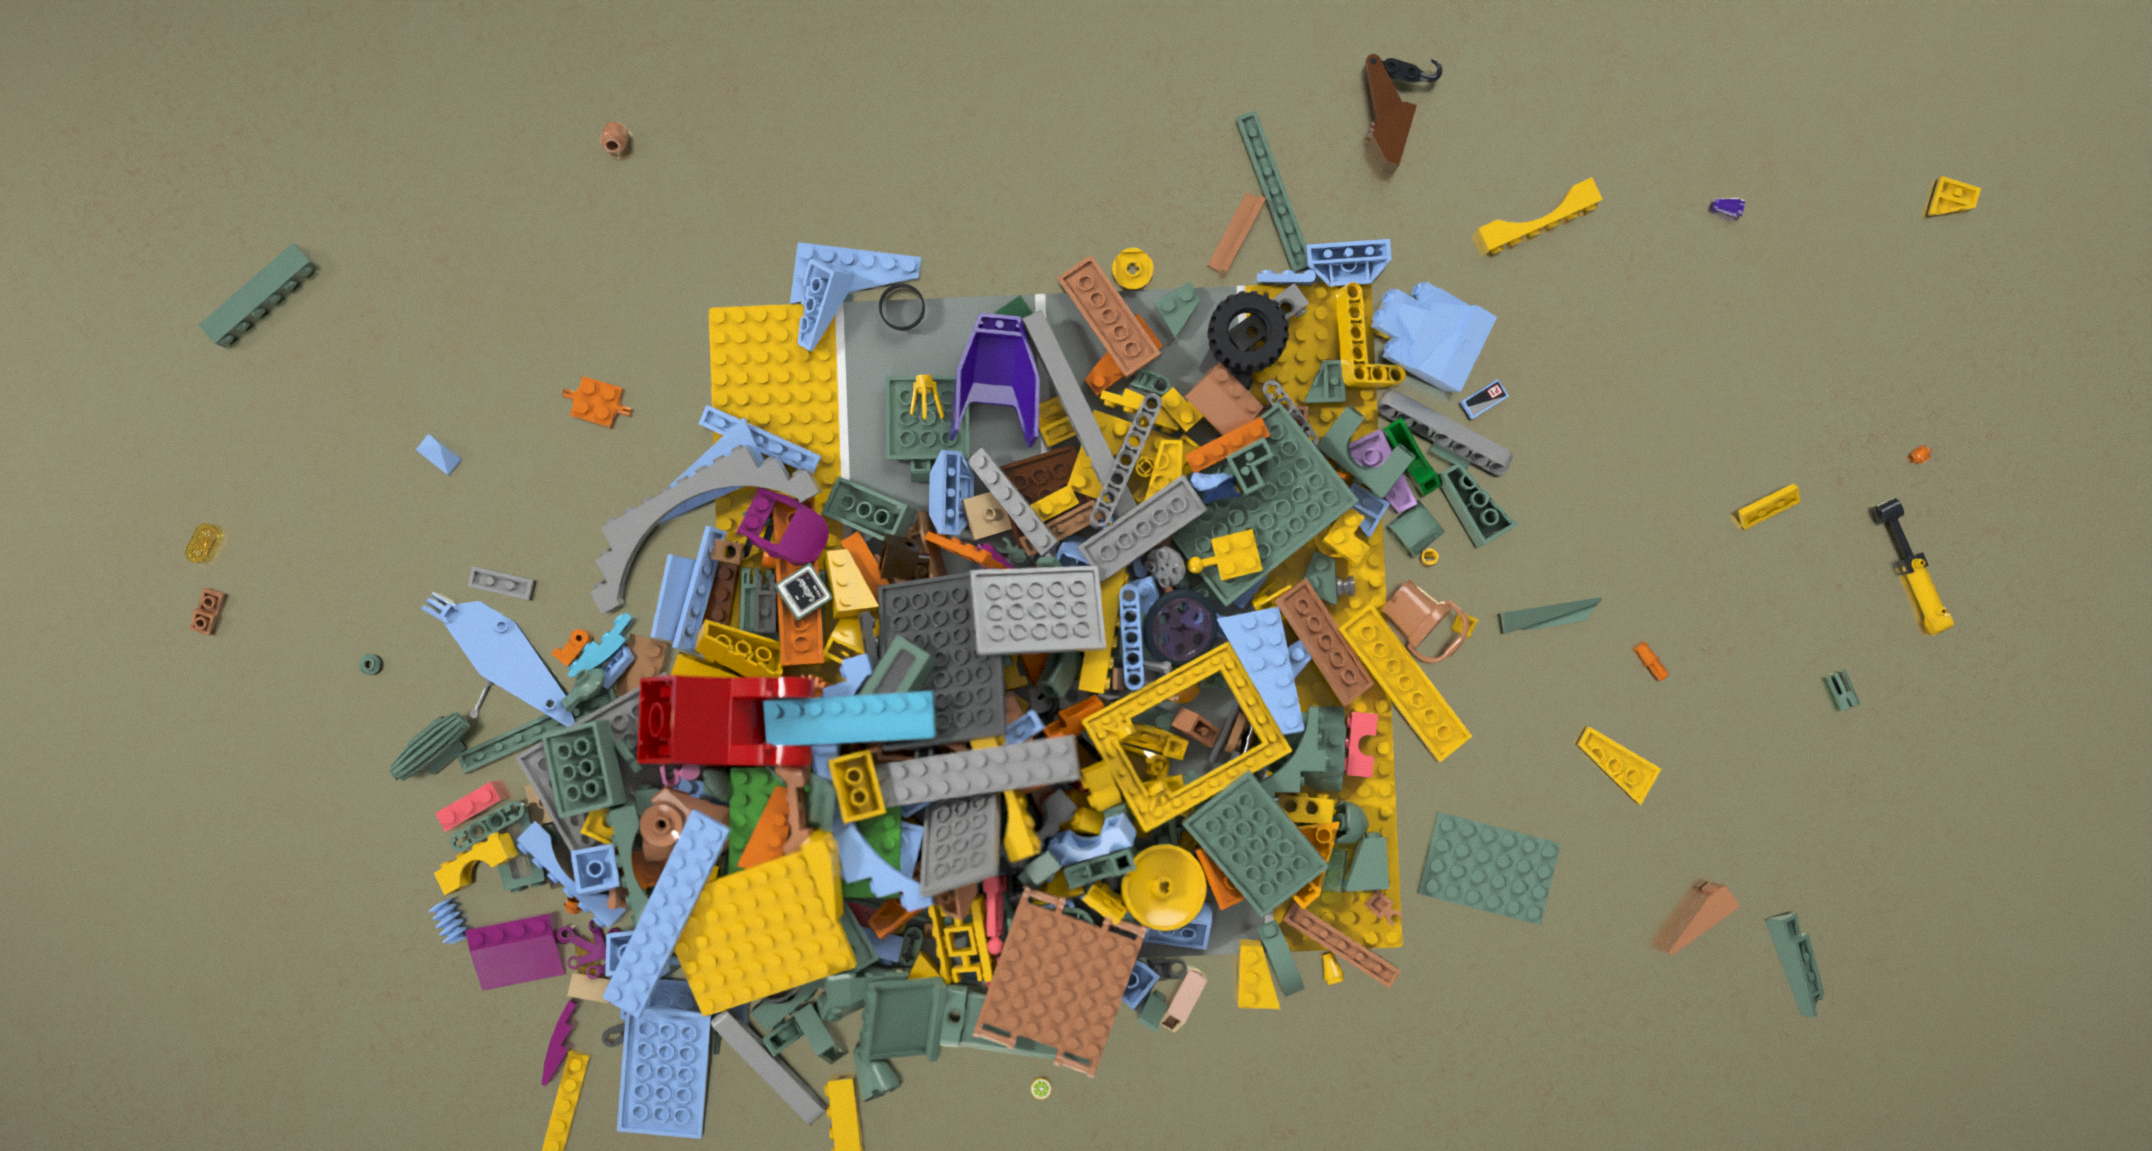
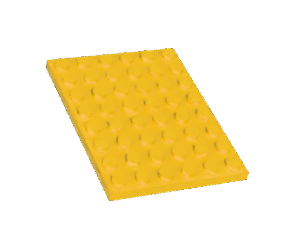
M802 850L706 882L674 948L703 1017L854 968L858 965L840 920L833 924L831 922Z

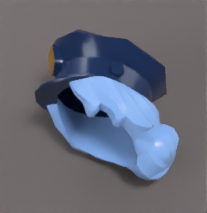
M1196 472L1191 476L1190 485L1194 491L1204 492V504L1242 496V491L1234 483L1237 478L1236 475L1232 476L1226 473L1208 475Z

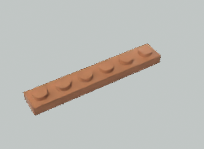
M1294 901L1282 918L1285 922L1389 989L1401 972L1398 968L1306 909H1302Z

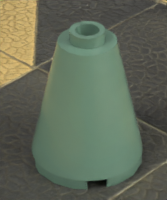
M860 1043L856 1044L857 1048L853 1051L862 1102L874 1100L884 1096L889 1091L892 1092L901 1087L900 1081L885 1059L869 1060V1067L865 1068L857 1057V1049L860 1047Z

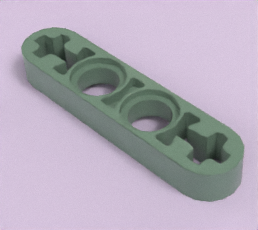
M517 800L509 802L458 831L450 838L451 848L455 851L467 850L491 834L518 821L526 814L525 804ZM513 805L515 807L520 806L519 815L512 814L507 817L505 813L512 811ZM494 815L502 817L503 823L501 826L496 827L493 825L492 818ZM480 825L484 828V835L482 837L474 835L475 826ZM469 834L471 839L464 841L463 847L456 845L457 837L464 838Z

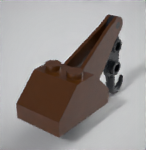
M1376 54L1369 55L1365 61L1375 118L1367 133V138H1370L1368 145L1381 169L1384 171L1395 173L1400 165L1417 107L1416 104L1406 101L1402 102L1390 78L1406 83L1435 82L1441 77L1443 69L1439 61L1431 59V62L1437 67V71L1433 75L1426 74L1415 64L1398 59L1388 58L1382 61Z

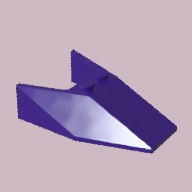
M979 312L956 370L950 441L955 439L966 408L970 403L1011 406L1016 410L1027 447L1032 448L1039 437L1040 376L1020 316Z

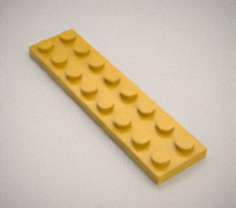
M1371 603L1338 628L1356 655L1438 762L1443 761L1473 737Z

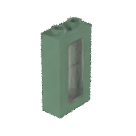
M897 635L860 695L918 692L938 660Z
M529 806L526 807L524 817L498 831L499 834L509 833L519 853V856L498 866L504 891L511 890V893L523 891V886L531 884L532 888L544 885V880L548 879L546 869L544 867L538 868L531 861L534 857L529 852L524 854L516 846L518 844L516 839L533 823ZM521 808L512 810L505 814L507 815V817L512 814L519 815L518 811ZM494 815L492 823L494 826L499 827L502 825L503 819L500 815Z

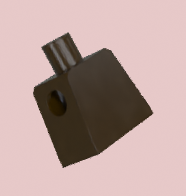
M885 533L878 565L881 579L915 576L917 565H929V553H920L916 540Z

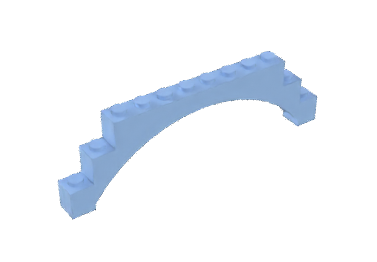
M863 654L841 660L843 666H840L841 675L847 681L822 688L823 693L821 697L858 695L860 689L874 672L870 655ZM841 743L807 744V746L812 747V754L815 760L812 763L814 773L825 779L834 788L828 760L840 757ZM835 796L831 833L838 843L839 858L842 867H840L842 879H846V883L872 877L873 881H870L872 893H876L877 897L902 891L903 895L900 896L902 906L907 908L908 912L934 905L933 895L923 897L920 894V882L906 876L885 861L868 843L855 821L843 823L837 796Z

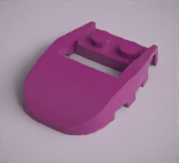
M758 488L736 534L739 536L743 534L751 540V544L757 548L759 547L775 559L780 558L797 566H805L809 563H814L820 557L829 538V529L825 520L819 514L792 497ZM777 500L797 509L779 545L759 537Z

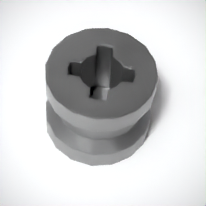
M1348 576L1347 578L1336 577L1337 598L1343 595H1348L1349 597L1355 595L1353 576Z

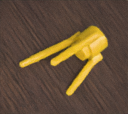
M932 375L916 376V382L913 383L910 415L914 414L919 391V394H922L923 419L927 418L926 394L931 393L932 389L940 417L944 418L936 381H933Z
M1276 576L1260 592L1254 595L1255 598L1251 602L1256 611L1269 609L1272 605L1271 601L1292 589V586L1289 585L1268 597L1265 593L1280 579L1279 576Z

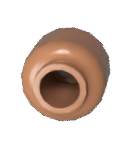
M607 123L603 127L600 137L602 147L612 153L622 152L627 146L629 131L622 123Z

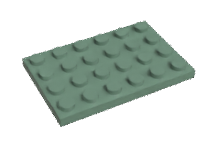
M1249 769L1182 820L1185 828L1262 918L1329 868L1327 861Z
M1437 812L1417 893L1541 925L1561 843Z

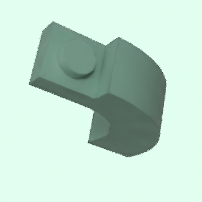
M1127 848L1113 851L1107 855L1096 856L1090 860L1080 861V863L1066 867L1062 871L1068 888L1071 890L1105 877L1120 876L1136 870V866L1130 849Z
M1276 919L1256 927L1285 997L1304 990L1302 979Z

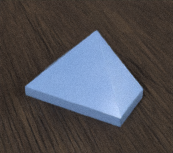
M430 434L425 437L416 449L448 476L462 460Z

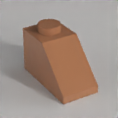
M1183 707L1180 708L1171 726L1184 735L1212 749L1221 732L1220 729L1199 714Z

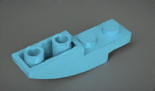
M629 613L620 614L613 623L615 626L611 632L607 631L602 636L601 644L592 641V643L588 642L581 651L583 655L579 660L575 659L568 668L570 672L567 675L575 677L582 669L598 668L609 661L620 647L626 645L629 641L623 634L635 618Z

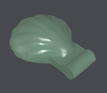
M597 667L590 670L582 669L577 673L574 678L575 684L572 691L561 700L566 711L572 712L579 702L588 701L599 694L605 683V673L602 669Z
M708 766L703 772V789L709 797L719 799L722 802L730 801L732 766L726 769Z

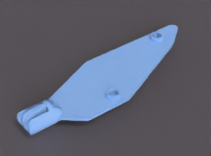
M431 593L435 600L446 606L444 607L428 598L426 603L441 614L426 605H423L421 609L445 624L481 676L564 726L568 727L574 723L572 713L567 712L561 703V700L566 697L564 692L514 621L480 601L453 604L438 594ZM554 702V706L549 708L547 703Z

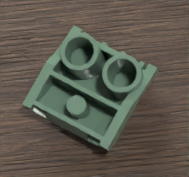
M1417 500L1418 504L1406 509L1387 525L1398 536L1397 538H1400L1409 552L1412 553L1413 558L1445 532L1419 500Z

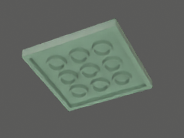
M956 375L933 376V381H936L937 391L944 413L943 419L940 417L932 389L931 393L926 394L927 418L923 419L922 394H919V391L914 414L910 415L913 383L916 382V376H886V460H936L941 450L961 451L964 459L970 458V404L966 408L955 439L953 441L949 440Z

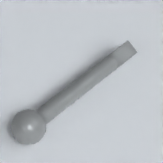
M488 679L485 680L486 685L475 709L470 712L472 718L479 716L478 710L489 686L493 684Z

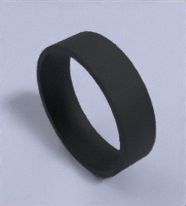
M904 283L894 284L882 293L879 300V312L883 321L889 327L899 331H906L916 327L922 321L925 314V302L921 293L915 287ZM897 288L913 290L922 301V311L919 318L911 325L904 327L892 325L884 318L882 313L884 298L889 292Z

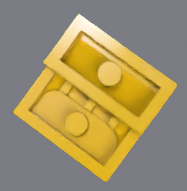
M1057 395L1039 403V429L1047 447L1076 435Z

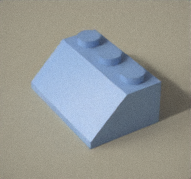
M1204 902L1197 916L1181 928L1161 931L1147 927L1144 942L1206 950L1212 924L1213 903Z

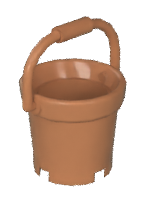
M1411 580L1406 581L1382 609L1408 636L1409 644L1407 648L1425 662L1437 663L1444 661L1446 658L1451 657L1465 642L1464 639L1468 633L1469 623L1462 609L1452 600L1438 602ZM1452 607L1462 618L1464 624L1463 632L1451 643L1442 656L1436 658L1424 656L1415 648L1435 629Z

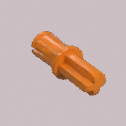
M1646 641L1639 644L1635 651L1638 652L1646 663L1645 667L1648 666L1659 681L1667 678L1669 673L1659 661V656L1653 653Z

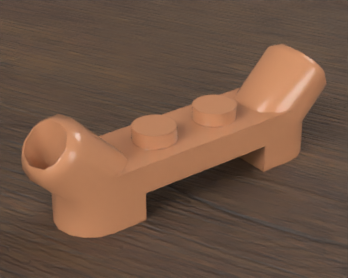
M809 766L775 767V772L787 782L788 788L786 800L790 809L788 821L791 825L792 835L783 845V852L786 855L802 850L801 845L816 830V827H808L804 786L810 785L811 771Z

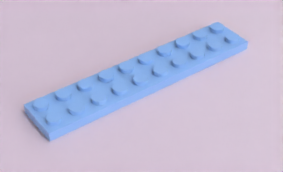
M697 809L692 810L602 997L603 999L637 1019L642 1016L728 839L731 828Z

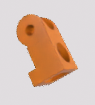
M576 629L571 633L570 640L561 650L556 647L551 654L569 667L575 659L580 657L584 646L591 642V636L585 630Z

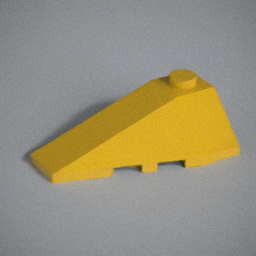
M817 828L804 841L801 848L833 924L844 914L838 843L833 838L831 831L823 832L821 828Z

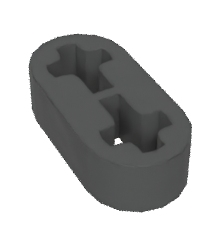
M625 1022L604 1031L602 1034L604 1045L615 1047L624 1043ZM609 1032L612 1034L620 1033V1036L614 1039L615 1043L612 1040L608 1041Z

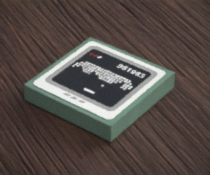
M811 563L774 585L797 621L833 599Z

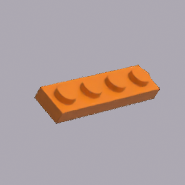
M1259 417L1185 454L1193 472H1200L1226 459L1228 455L1263 437H1270V434L1262 417Z

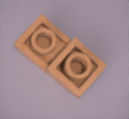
M208 587L203 588L198 608L194 609L189 629L208 636L211 635L226 594Z

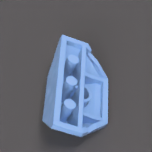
M1390 239L1306 245L1308 267L1329 287L1345 286L1351 282L1359 285L1371 284L1392 260Z
M941 450L930 472L929 516L939 534L960 535L968 524L961 501L974 497V474L969 464L963 458L964 455L961 451Z

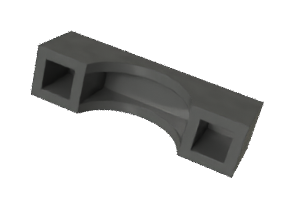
M1060 788L1056 789L1041 804L1044 816L1043 823L1035 833L1040 840L1041 847L1045 844L1043 840L1048 835L1051 838L1060 830L1058 825L1062 821L1068 822L1075 815L1073 811L1077 807ZM1004 840L999 844V854L1012 868L1017 865L1022 867L1029 860V858H1025L1020 861L1010 862Z

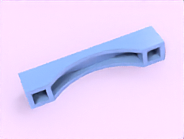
M536 821L516 839L518 842L516 846L524 854L529 852L534 857L531 861L540 869L544 867L549 872L547 876L555 884L559 881L564 886L562 891L568 897L572 898L574 896L580 902L577 905L585 913L590 911L595 916L593 921L601 928L604 925L609 928L627 910L621 907L609 909L607 900L610 896L608 894L594 893L584 896L577 894L575 882L563 872L555 859L551 845V836Z

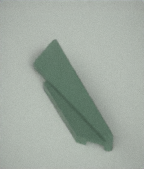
M1602 597L1500 613L1503 633H1510L1521 628L1524 631L1586 621L1598 603L1601 602Z
M1797 913L1767 918L1765 920L1800 1013L1802 1016L1815 1018L1818 1014L1815 1007L1817 1001L1823 999L1824 990L1809 933L1800 934Z

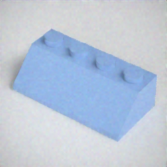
M668 554L651 637L674 641L696 560Z

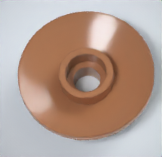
M656 804L649 807L640 819L642 836L654 846L664 847L673 844L680 837L683 830L681 815L675 808L667 804ZM664 820L666 827H661L659 821Z

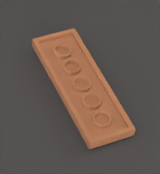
M1092 255L1057 277L1063 289L1126 379L1161 356L1155 344Z
M1307 578L1301 580L1292 589L1274 600L1343 706L1350 704L1375 683L1352 647L1338 630L1339 627Z

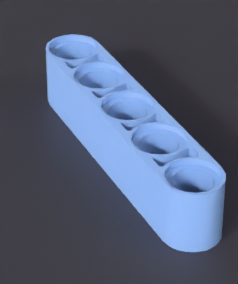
M1125 584L1120 589L1124 676L1126 686L1131 690H1137L1144 684L1139 591L1135 585ZM1126 590H1132L1135 593V597L1128 600L1123 596V593ZM1128 611H1133L1137 617L1130 621L1124 615ZM1129 632H1134L1138 635V638L1135 641H1129L1126 639V635ZM1131 653H1136L1139 659L1136 662H1130L1127 656ZM1132 674H1137L1140 677V681L1132 683L1128 678Z

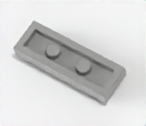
M472 566L467 586L530 600L535 580Z

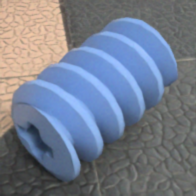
M453 897L434 905L429 910V913H437L432 918L433 921L440 920L436 928L444 929L439 935L447 936L443 944H453L467 938L466 934H462L467 927H459L463 919H456L460 912L452 911L457 905L449 904Z

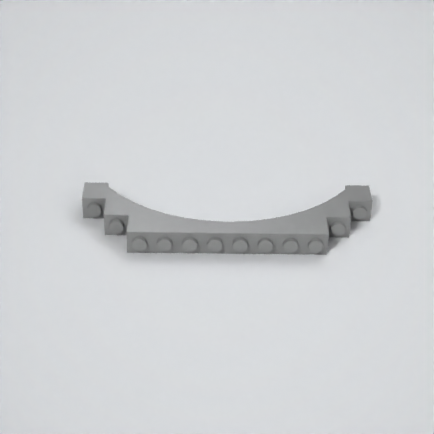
M741 444L731 450L732 454L729 456L721 455L714 459L713 465L709 467L704 465L696 469V474L690 478L688 475L677 480L678 484L671 488L669 485L659 490L660 495L654 498L649 496L641 501L642 505L639 507L631 506L623 511V516L619 518L614 516L606 520V525L601 529L613 550L611 548L604 550L600 553L601 557L595 560L606 581L603 580L594 585L595 589L590 592L601 614L608 613L625 603L623 600L625 582L638 549L657 523L672 510L698 495L731 486L765 487L797 497L800 503L822 492L811 470L804 471L802 468L792 473L793 478H791L780 458L773 459V457H769L762 461V466H760L750 446L743 447Z

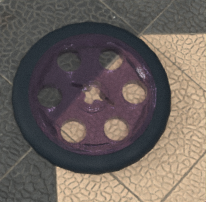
M1189 589L1173 590L1158 598L1150 607L1143 626L1144 641L1152 657L1158 662L1168 661L1171 662V667L1180 668L1209 652L1215 643L1218 632V618L1211 602L1202 594ZM1181 602H1186V611L1179 613L1178 605ZM1167 612L1169 620L1162 624L1160 616L1162 613ZM1200 612L1203 614V620L1201 623L1196 624L1194 616ZM1181 624L1187 627L1184 630H1181V633L1173 629L1181 627ZM1166 633L1168 636L1167 642L1159 644V636ZM1200 633L1202 636L1201 642L1194 644L1193 636ZM1178 644H1183L1184 651L1176 655L1175 647Z

